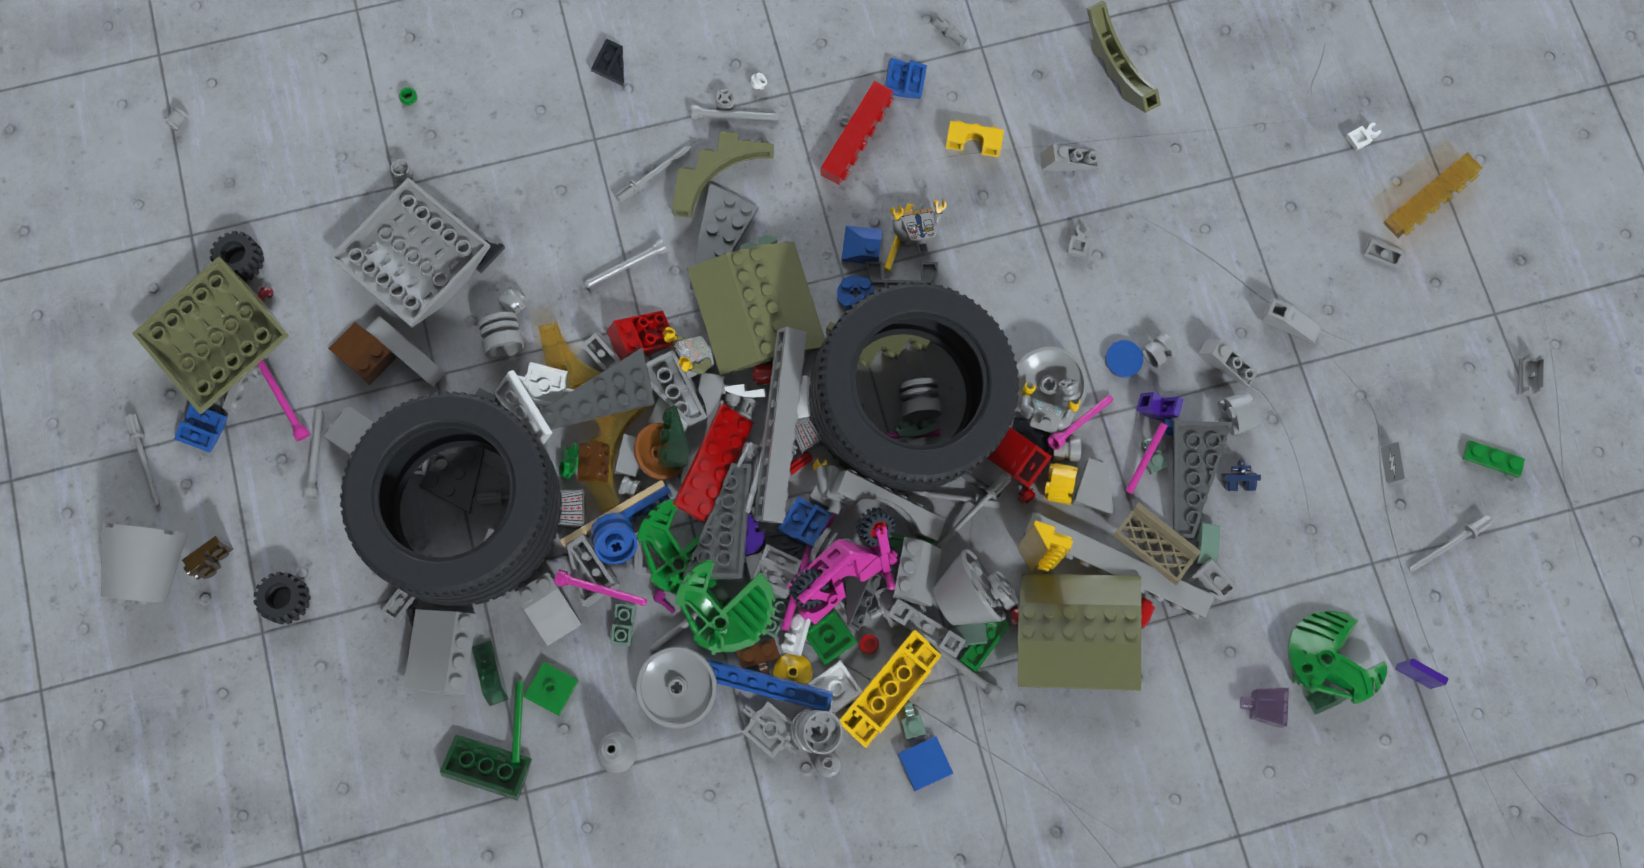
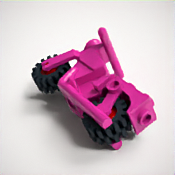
M872 507V511L867 509V514L862 513L861 516L863 518H858L857 520L860 523L856 524L857 534L871 548L838 539L807 568L800 571L799 575L796 574L794 576L795 579L787 585L791 591V596L796 600L795 604L800 608L798 613L805 621L809 618L816 624L844 597L846 598L843 582L841 581L845 576H855L864 582L876 573H879L885 578L888 589H895L890 565L899 564L897 560L899 556L893 549L890 550L888 537H892L890 533L895 531L893 528L895 523L893 522L894 519L886 511L879 507ZM823 566L824 571L821 575L818 570Z

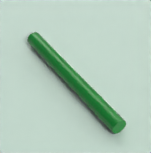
M517 681L515 684L512 763H520L524 686L522 681Z

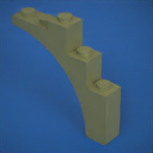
M1100 1L1088 7L1087 13L1093 36L1090 38L1093 54L1105 61L1107 75L1119 83L1122 99L1145 113L1160 106L1158 89L1140 74L1125 53L1113 28L1106 2Z
M733 131L720 132L717 152L711 149L699 150L696 170L690 167L678 168L672 207L673 215L676 217L692 218L695 204L701 192L715 176L730 166L743 161L759 158L773 159L774 144L766 141L760 143L752 142L747 139L740 141L738 133Z
M832 322L826 327L827 336L835 325ZM914 335L887 336L863 349L858 365L870 368L881 351H883L886 357L898 360L909 342L916 350L926 351L931 341Z

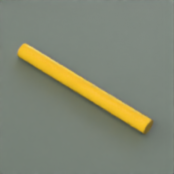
M908 203L904 213L913 211L914 205ZM897 235L894 238L883 268L887 272L891 271L901 243Z

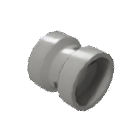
M397 159L391 164V171L397 181L403 183L407 178L412 180L413 171L406 160Z

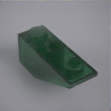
M673 405L666 409L662 416L664 423L663 429L660 432L661 445L658 449L657 457L659 458L658 465L680 470L688 464L690 447L677 406Z
M489 640L473 646L472 650L480 686L489 706H493L509 700L492 641Z

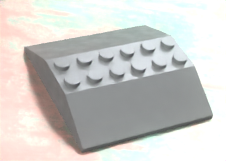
M407 178L329 258L413 328L442 308L469 280L490 248V245L411 179Z

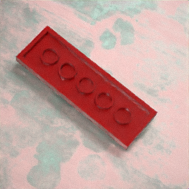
M725 404L719 406L672 505L704 524L707 522L715 506L717 496L719 497L722 490L723 482L730 466L736 463L754 424L753 422Z

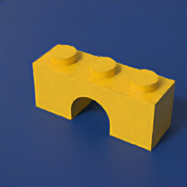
M959 120L950 121L945 148L963 151L967 141L976 140L982 146L981 155L999 157L1004 130L994 126L985 127L977 123L967 124Z

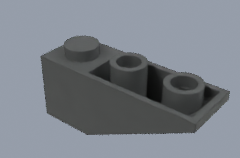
M877 573L864 582L855 576H849L846 581L847 625L859 631L864 623L867 610L871 606L873 596L880 585L881 576Z

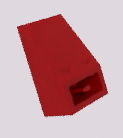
M663 310L614 320L607 329V334L620 360L625 359L641 348L644 349L646 357L673 346V340L667 343L664 339L663 333L670 325Z
M1010 427L999 446L988 457L990 461L1029 489L1052 458L1051 455Z

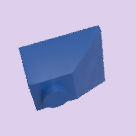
M846 226L841 261L865 264L866 261H879L882 230Z

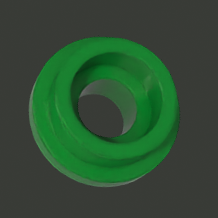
M405 87L400 91L399 100L402 104L412 105L417 101L418 95L414 89Z

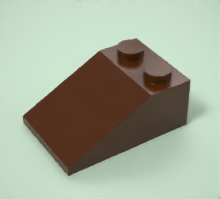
M356 322L328 348L369 385L396 359V356L390 349Z

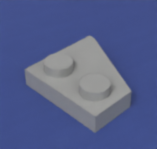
M1212 558L1184 581L1214 595L1215 598L1225 601L1239 589Z

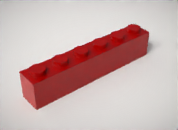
M876 81L872 83L820 169L821 176L840 185L842 180L845 181L848 178L851 165L855 166L859 158V152L865 150L868 143L867 139L869 136L872 137L874 135L877 123L882 122L885 116L884 111L893 104V90Z

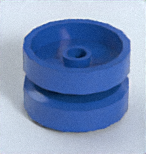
M617 513L605 514L592 525L590 531L591 540L594 545L595 554L601 561L607 564H620L629 560L635 554L638 546L637 537L632 523L627 517Z

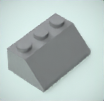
M904 537L892 599H900L904 602L931 607L934 595L933 587L936 583L942 549L922 540Z

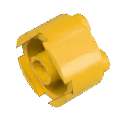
M1058 463L1050 464L1048 481L1051 482L1046 483L1044 499L1071 505L1078 467Z

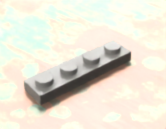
M430 548L424 554V556L441 557ZM397 589L380 613L395 624H398L406 614V610L410 609L417 598Z

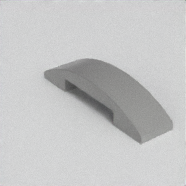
M897 599L888 614L889 617L912 631L915 629L926 640L955 658L966 642L960 636L900 599Z

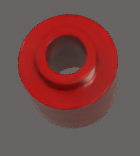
M773 364L755 366V370H752L753 382L757 381V385L770 384Z
M1146 598L1141 599V629H1144L1145 625L1149 624L1155 609L1152 605L1153 602Z

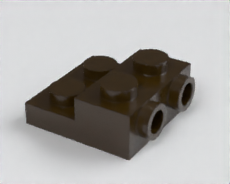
M214 536L182 559L185 564L183 568L190 577L194 576L197 580L211 578L221 568L217 561L228 557L229 552L233 548L228 542Z

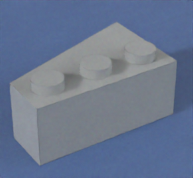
M582 534L567 545L576 578L612 589L621 585L607 563L597 557L594 545L588 536ZM577 587L581 595L582 606L590 607L605 596L604 594Z

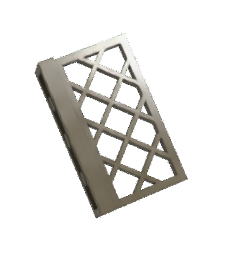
M1140 503L1134 507L1113 534L1115 538L1174 585L1179 583L1193 561L1201 553L1199 549ZM1131 521L1138 527H1132ZM1128 531L1130 538H1126L1120 532ZM1134 532H1140L1142 539L1136 538ZM1147 534L1150 535L1153 539H1148ZM1138 543L1144 544L1146 550L1140 549ZM1150 544H1156L1158 551H1152ZM1162 546L1165 547V548H1166L1167 550H1169L1170 552L1163 551ZM1153 556H1160L1162 563L1155 561ZM1166 557H1172L1174 564L1167 563ZM1178 558L1185 564H1179ZM1169 568L1176 569L1178 576H1174Z

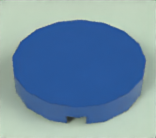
M1121 340L1113 343L1108 348L1105 355V364L1115 376L1129 378L1141 369L1143 353L1135 343Z

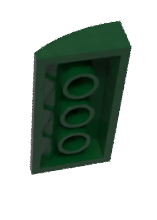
M455 734L440 769V774L442 777L518 801L532 758L520 755V763H512V752Z

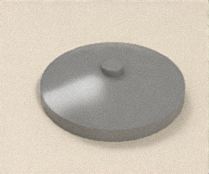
M1040 347L1028 352L1018 361L1016 365L1019 372L1017 374V378H1019L1017 407L1020 410L1022 397L1024 396L1021 391L1026 382L1029 389L1032 388L1033 384L1036 386L1031 396L1033 399L1068 410L1067 405L1069 401L1061 398L1062 390L1059 388V382L1069 378H1074L1078 381L1077 389L1080 391V397L1072 400V403L1077 404L1080 400L1079 408L1081 407L1087 394L1088 380L1083 365L1072 353L1058 347Z
M669 647L660 650L644 663L639 672L636 685L638 701L646 715L662 726L685 728L694 725L708 714L715 702L717 695L715 672L707 659L692 649Z

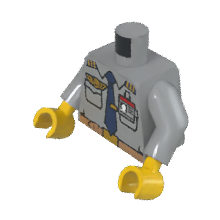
M943 199L939 207L938 200L933 201V206L936 208L934 211L933 208L904 213L903 208L898 205L896 213L892 207L889 210L890 214L894 216L892 218L893 232L906 246L916 245L918 254L927 253L929 251L927 243L931 242L938 234L942 220V210L946 208V202Z

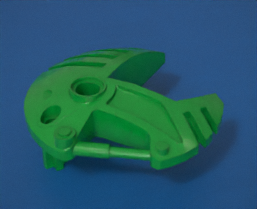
M670 499L656 506L659 510L649 512L648 516L650 518L643 520L637 534V540L641 542L647 558L646 561L651 573V583H654L664 591L677 595L680 583L687 582V580H683V574L689 566L690 558L695 552L700 535L684 549L679 547L668 530L677 509L676 506L672 505L675 499ZM647 543H649L662 562V566L658 570L653 558H651ZM674 561H679L682 564L681 570H676L673 567ZM717 579L709 580V589L717 584L715 582Z
M705 560L691 569L695 573H687L683 580H687V582L680 583L675 602L676 605L681 606L688 620L687 622L694 634V642L711 650L712 655H715L716 652H735L746 649L761 639L760 634L765 635L768 631L766 626H771L772 624L771 614H775V606L772 604V600L775 602V595L769 580L759 572L745 588L724 606L708 588L714 561ZM686 604L705 621L699 629L691 617ZM724 618L726 621L723 623H719L716 621V619Z
M1337 611L1316 612L1311 616H1306L1303 619L1304 622L1300 621L1296 625L1298 629H1293L1288 641V659L1294 672L1293 679L1291 680L1293 684H1302L1312 693L1319 691L1351 699L1353 704L1365 702L1374 696V692L1377 693L1380 690L1387 675L1385 661L1365 670L1355 662L1339 654L1358 620L1348 614ZM1327 679L1350 694L1324 686L1322 683Z

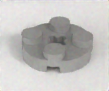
M1000 571L987 576L988 582L993 587L990 589L991 594L995 599L1000 598L1007 610H1010L1019 603L1016 591L1010 589L1009 580Z

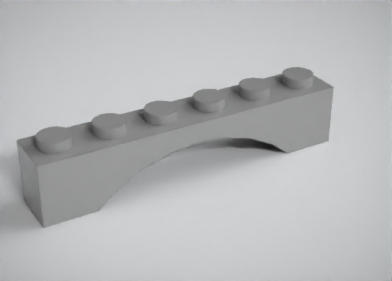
M701 374L698 391L707 412L705 435L719 406L724 404V401H722L723 394L727 393L725 387L728 386V383L725 382V377L721 375ZM698 450L686 463H684L680 482L681 485L688 473V470Z
M847 469L838 473L830 494L847 502L858 499H872L885 503L904 518L914 535L924 540L938 541L946 521L940 517L939 513L932 510L927 511L923 509V505L916 502L911 503L907 501V497L900 494L895 495L891 493V489L885 486L879 487L874 484L873 480L857 476L858 473L853 470Z

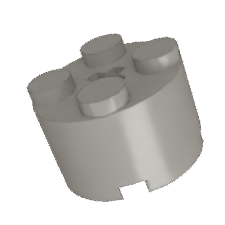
M1247 392L1224 398L1217 403L1222 416L1220 422H1233L1229 430L1232 435L1252 430L1260 424L1257 406L1253 407L1251 401L1254 400Z

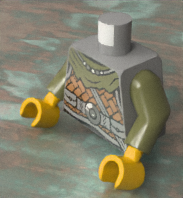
M670 327L665 329L663 333L664 339L667 343L673 340L674 351L679 360L678 366L685 372L688 379L697 374H704L714 365L710 344L707 345L702 336L685 338L676 334L675 330Z

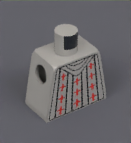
M813 415L798 418L795 423V441L801 455L823 444L819 437L820 433L816 430L813 422Z
M584 490L561 494L562 506H560L562 513L558 527L579 529L586 525V494Z

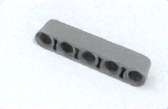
M380 316L365 329L390 349L402 363L430 387L434 388L446 375L439 366Z

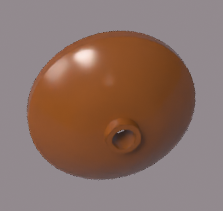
M664 423L650 424L638 433L634 442L636 462L648 476L658 480H668L676 477L683 471L684 463L687 462L688 450L682 435L672 426Z

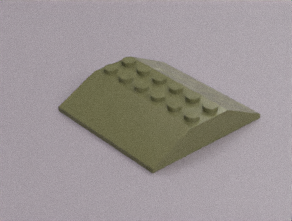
M794 242L758 245L726 253L687 268L719 375L773 362L777 329L789 327L807 332V345L804 353L820 349L825 337Z
M221 257L216 258L132 333L199 414L204 413L289 337L270 309Z
M1022 574L1018 622V687L1141 691V576Z

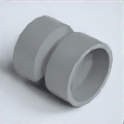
M1161 333L1153 340L1154 343L1150 342L1142 349L1146 361L1155 368L1160 367L1166 362V358H1171L1178 352L1177 344L1166 333Z
M1069 436L1060 449L1055 450L1051 447V460L1063 461L1067 458L1068 461H1080L1081 438L1079 436Z

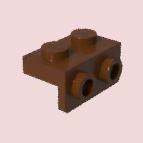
M600 441L579 444L577 482H608L610 446Z

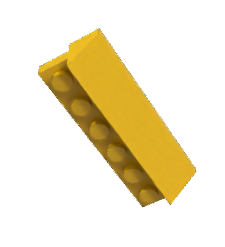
M1035 520L1020 542L1018 550L1030 572L1036 566L1040 571L1049 572L1070 551L1073 543L1071 541L1072 537L1054 532V526Z
M915 629L839 719L842 728L847 734H850L864 748H867L876 735L885 729L931 673V668L942 656Z

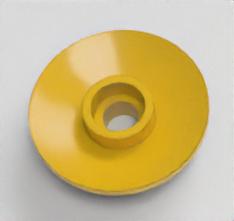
M786 654L776 662L773 676L808 685L813 677V669L809 660L803 655ZM790 669H796L797 674L794 676L790 675Z

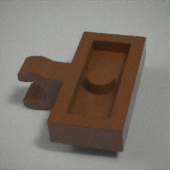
M774 638L754 644L746 649L737 650L742 668L749 669L758 666L760 673L768 675L770 673L766 662L781 658Z

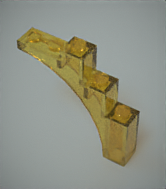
M557 322L538 326L546 366L564 371L567 370L572 389L575 390L601 373L578 359L568 348Z
M653 405L595 419L603 435L594 436L589 441H600L610 446L609 475L607 483L594 481L586 482L603 514L620 505L613 482V462L620 439L629 425L641 413Z

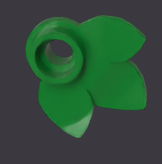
M573 442L570 449L563 446L562 461L559 464V475L565 479H569L578 467L579 459L577 457L579 455V448L576 442Z

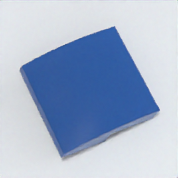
M891 58L888 63L884 86L893 90L894 96L920 99L927 65L912 60L907 63Z
M190 403L184 421H180L174 439L206 452H211L224 429L228 416L211 409H207L204 413L199 414Z
M797 497L778 531L802 544L813 547L832 514L816 504L814 506Z
M937 736L897 754L914 792L954 774Z

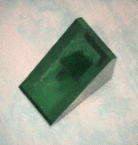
M1334 683L1327 685V687H1331L1335 690L1348 693L1346 690L1337 686ZM1319 691L1305 697L1315 715L1347 699Z

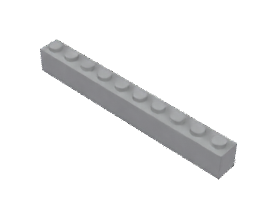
M789 327L777 329L753 519L774 524L783 523L786 516L787 488L791 476L790 464L793 459L792 448L795 440V423L798 419L797 407L800 401L799 391L802 383V367L805 362L804 350L807 345V332Z
M1036 512L1032 513L1023 534L1026 535L1035 520L1054 526V532L1072 537V547L1064 556L1065 558L1072 560L1074 557L1080 560L1079 564L1089 569L1091 566L1098 568L1097 572L1102 575L1141 576V593L1144 594L1147 591L1152 594L1151 598L1160 602L1164 599L1170 602V607L1179 611L1183 608L1189 611V616L1196 619L1206 617L1215 598L1214 595L1182 580L1177 585H1174L1152 566Z

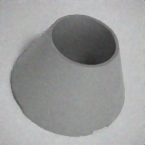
M965 549L959 554L933 587L937 604L946 619L954 626L1001 622L1006 619V612L1000 598L995 599L991 594L990 589L993 587L987 580L989 574L981 561L969 549Z

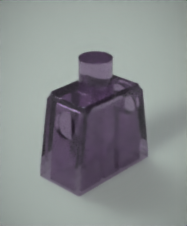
M1289 688L1253 690L1251 698H1240V709L1250 710L1251 720L1278 728L1287 727Z

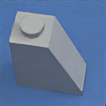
M1089 458L1085 464L1072 505L1109 518L1113 513L1108 465L1103 463L1101 459Z

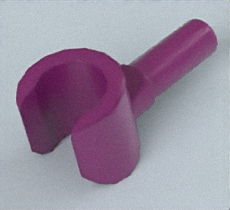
M656 590L653 600L673 614L675 610L664 601L666 594Z

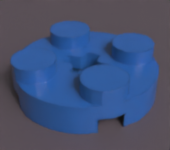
M862 276L844 278L837 289L838 303L847 311L857 301L874 292V288L870 280ZM856 290L861 295H858L857 298H854V296L850 295V293Z

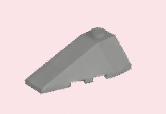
M674 350L647 362L652 389L691 426L707 418L685 372L678 366L679 360Z

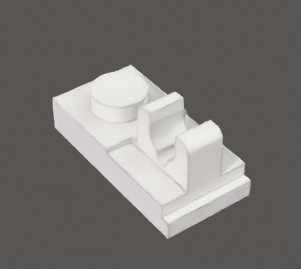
M793 614L789 630L784 635V643L781 645L784 653L801 656L811 622L809 618L805 621L801 615Z

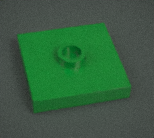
M835 610L811 626L806 636V639L825 666L858 643Z
M543 661L524 698L560 716L579 680Z

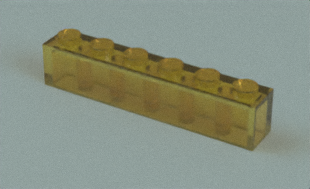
M1467 152L1393 212L1383 224L1398 239L1402 235L1408 236L1415 230L1413 226L1416 224L1420 226L1428 219L1427 215L1429 213L1433 215L1441 208L1439 206L1441 203L1447 204L1454 198L1453 193L1457 192L1459 194L1467 187L1466 183L1468 181L1470 183L1475 181L1480 176L1478 172L1483 167Z

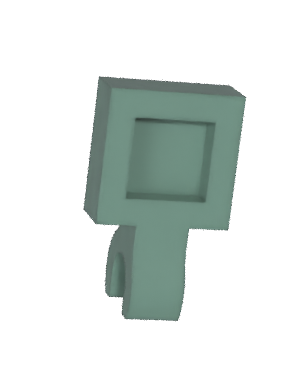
M1151 438L1141 443L1145 452L1152 440ZM1161 449L1154 451L1147 465L1150 475L1169 466Z
M912 702L904 704L903 708L906 718L902 719L901 723L905 738L910 739L925 735L926 732L921 714L914 715Z

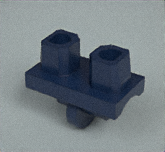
M1238 460L1237 466H1231V471H1237V473H1221V479L1225 480L1227 491H1238V481H1244L1245 491H1256L1257 481H1261L1260 474L1245 473V471H1251V465H1245L1244 460Z

